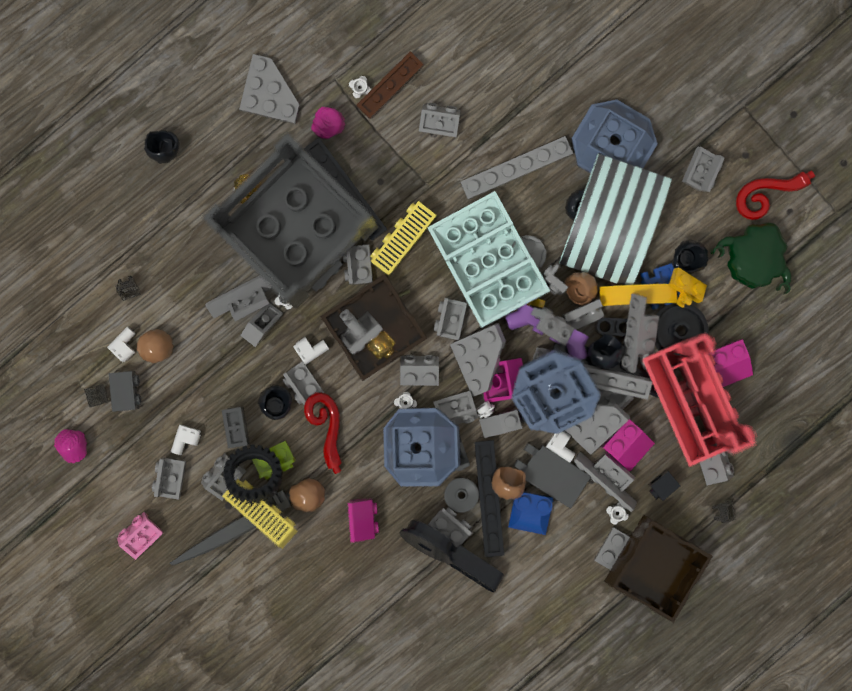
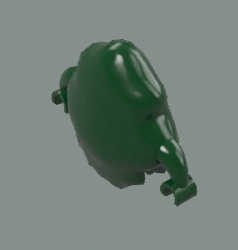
M775 223L751 224L747 226L743 235L735 237L726 236L718 242L716 247L711 249V254H714L716 249H718L720 252L718 258H720L725 253L724 247L728 246L730 260L727 266L731 272V278L740 284L754 289L770 285L773 278L781 276L783 283L776 286V291H779L784 286L785 291L783 295L790 292L792 276L784 258L788 246L782 237L780 228Z

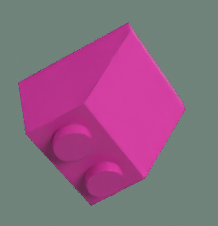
M743 339L714 349L715 352L711 354L715 361L716 373L719 372L722 376V387L753 375L750 356Z
M522 358L499 362L497 372L493 376L491 390L483 393L485 401L495 402L512 399L519 368L523 366Z
M629 419L600 447L630 472L655 443Z
M373 498L350 500L348 502L351 542L375 539V534L379 533L378 522H374V514H377V503H373Z

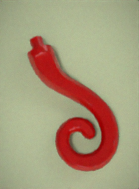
M811 170L806 174L802 171L790 179L762 178L753 180L744 185L736 197L737 211L746 219H760L769 211V199L761 193L752 195L751 201L760 202L762 206L758 211H751L746 205V199L749 194L763 188L787 192L798 191L811 184L810 180L815 177V174Z
M315 392L307 398L304 405V414L310 424L318 426L325 423L329 413V428L323 454L328 469H333L334 474L341 472L339 465L342 463L337 450L340 426L339 410L335 401L328 394ZM321 402L326 406L327 410L320 408L319 416L315 417L313 413L314 405Z

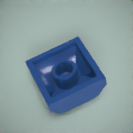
M524 492L520 498L513 500L508 528L546 535L553 497Z

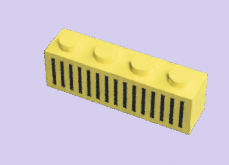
M419 201L409 206L406 211L408 215L404 219L400 218L394 226L396 230L393 234L388 233L382 241L385 244L381 249L376 248L370 256L373 258L371 263L388 276L392 274L427 230V227L437 217L436 214Z
M239 479L236 480V483L242 488L250 490L254 488L246 480L243 483ZM228 490L222 496L281 549L298 532L294 528L296 524L288 517L284 520L280 516L281 511L274 505L270 507L263 499L260 500V503L252 501V504H249L247 500L241 502L239 498L235 499Z

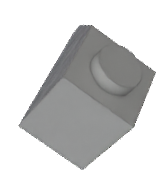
M269 303L248 322L240 336L256 347L274 327L283 313Z
M517 409L479 419L484 438L522 429Z

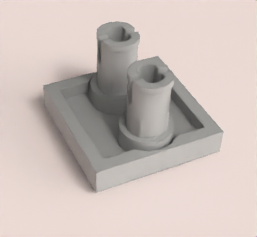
M348 309L340 314V318L348 328L339 337L352 354L361 351L367 342L376 338L380 331L383 330L368 311L358 320Z

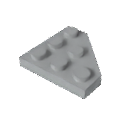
M253 54L239 110L296 124L300 105L273 60Z
M499 324L490 326L450 344L472 397L489 391L492 388L493 376L497 372L501 359L499 358L501 350L506 343Z
M608 403V405L596 404L591 418L565 431L591 455L629 420L630 416L615 403Z

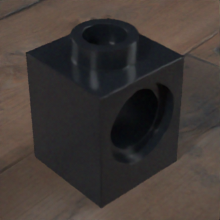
M667 470L648 484L651 488L649 490L651 495L656 500L660 498L662 501L680 487V484Z

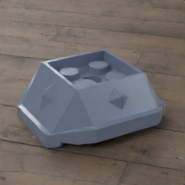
M619 100L592 104L571 138L577 166L590 174L598 154L643 169L658 144L650 119ZM610 137H618L619 145H613L610 142Z
M553 350L521 366L512 393L514 403L531 430H541L555 434L591 418L600 397V391L582 360L557 350ZM554 388H558L561 391L559 393H553L551 390Z
M438 408L398 409L383 428L384 467L400 486H440L460 466L459 426ZM417 442L421 445L420 452H417L415 449Z

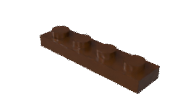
M410 51L356 106L371 119L424 64Z

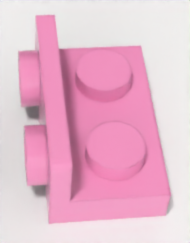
M143 512L133 519L132 524L127 529H123L119 533L117 541L119 547L136 560L163 534V531Z

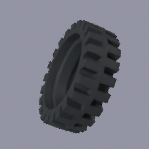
M250 445V448L243 446L241 451L238 448L235 450V455L232 453L229 456L230 460L227 459L225 462L226 466H224V480L229 493L235 499L239 498L241 502L247 500L249 504H252V501L260 503L261 499L263 501L268 500L267 497L274 496V491L277 492L279 485L281 486L282 468L278 457H276L273 451L270 452L269 448L265 447L263 449L261 445H258L257 448H255V445ZM259 459L267 462L272 469V476L266 485L250 490L240 487L234 480L236 468L246 460Z

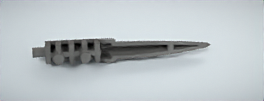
M281 489L279 492L274 491V496L269 497L265 502L270 507L272 505L276 506L281 512L292 506L289 500L290 495L289 493L286 494L284 489ZM242 515L185 551L169 564L176 565L212 551L256 528V526Z

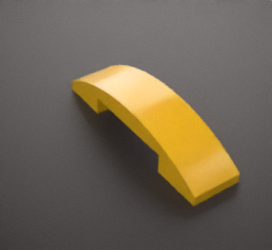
M669 284L599 287V297L602 306L629 305L632 293L646 297V304L677 303V290L670 287Z

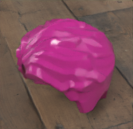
M321 107L315 114L311 130L318 137L329 139L342 133L345 119L338 110L331 107Z
M64 429L56 436L54 446L65 461L76 463L85 458L87 454V441L84 433L79 430Z

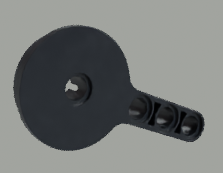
M672 303L660 309L656 314L659 316L655 347L658 351L696 335L708 334V324L705 316L693 305L688 306L685 304L684 308H682L677 303ZM601 318L595 323V330L599 335L609 334L625 337L626 333L620 332L619 325L622 322L627 324L628 319ZM602 321L609 324V329L606 332L600 330L599 326ZM680 325L685 328L683 336H679L675 332V329Z
M411 520L407 528H402L399 532L400 536L407 543L420 552L450 565L490 592H496L504 577L502 572L461 545L458 547L454 546V543L447 536L425 523Z

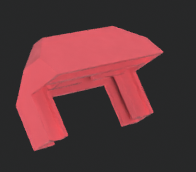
M699 334L642 359L689 467L724 451L734 454L755 444L754 439L756 438L751 427L748 428L747 425L739 424L737 421L739 415L736 409L732 408L729 403L731 397L728 391L722 387V376L719 372L716 373L715 361L711 355L715 352V342L711 336L708 337V334ZM679 367L684 379L681 382L677 381L673 369ZM700 415L706 429L702 433H700L694 417Z

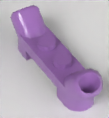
M524 305L506 315L505 318L509 329L514 330L530 325L533 327L532 330L543 335V332L536 328L540 320L531 315L534 308ZM574 329L566 344L569 355L580 360L587 357L585 344L589 337ZM551 337L549 338L550 340H552V341H554V342L560 344L558 341L554 340L553 338H551Z

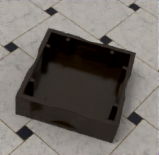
M385 274L361 289L359 293L350 299L341 302L320 316L334 339L347 355L348 360L362 381L427 339ZM346 309L357 320L368 311L383 328L376 338L367 342L365 347L355 354H352L339 337L348 328L340 318L341 312ZM381 340L380 343H377L378 345L375 347V341ZM387 342L388 344L384 346L381 343ZM378 346L382 348L379 353L376 351Z
M643 515L604 582L674 623L688 600L691 589L699 581L713 556Z

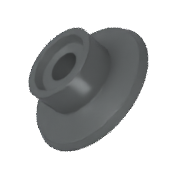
M457 478L447 485L444 498L450 509L463 513L475 507L479 499V492L471 480ZM461 491L464 492L465 497L459 498L458 493Z

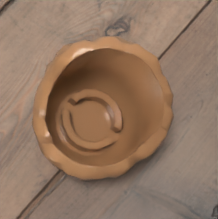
M574 272L564 282L568 286L566 293L575 304L581 306L590 304L597 296L598 284L595 278L587 272Z
M150 330L140 336L137 342V351L140 357L147 362L153 364L162 362L172 354L173 340L163 330Z
M498 467L492 478L494 492L500 498L506 500L517 499L523 495L526 484L525 473L511 467Z
M307 478L291 486L289 500L295 510L313 512L325 501V489L319 481Z

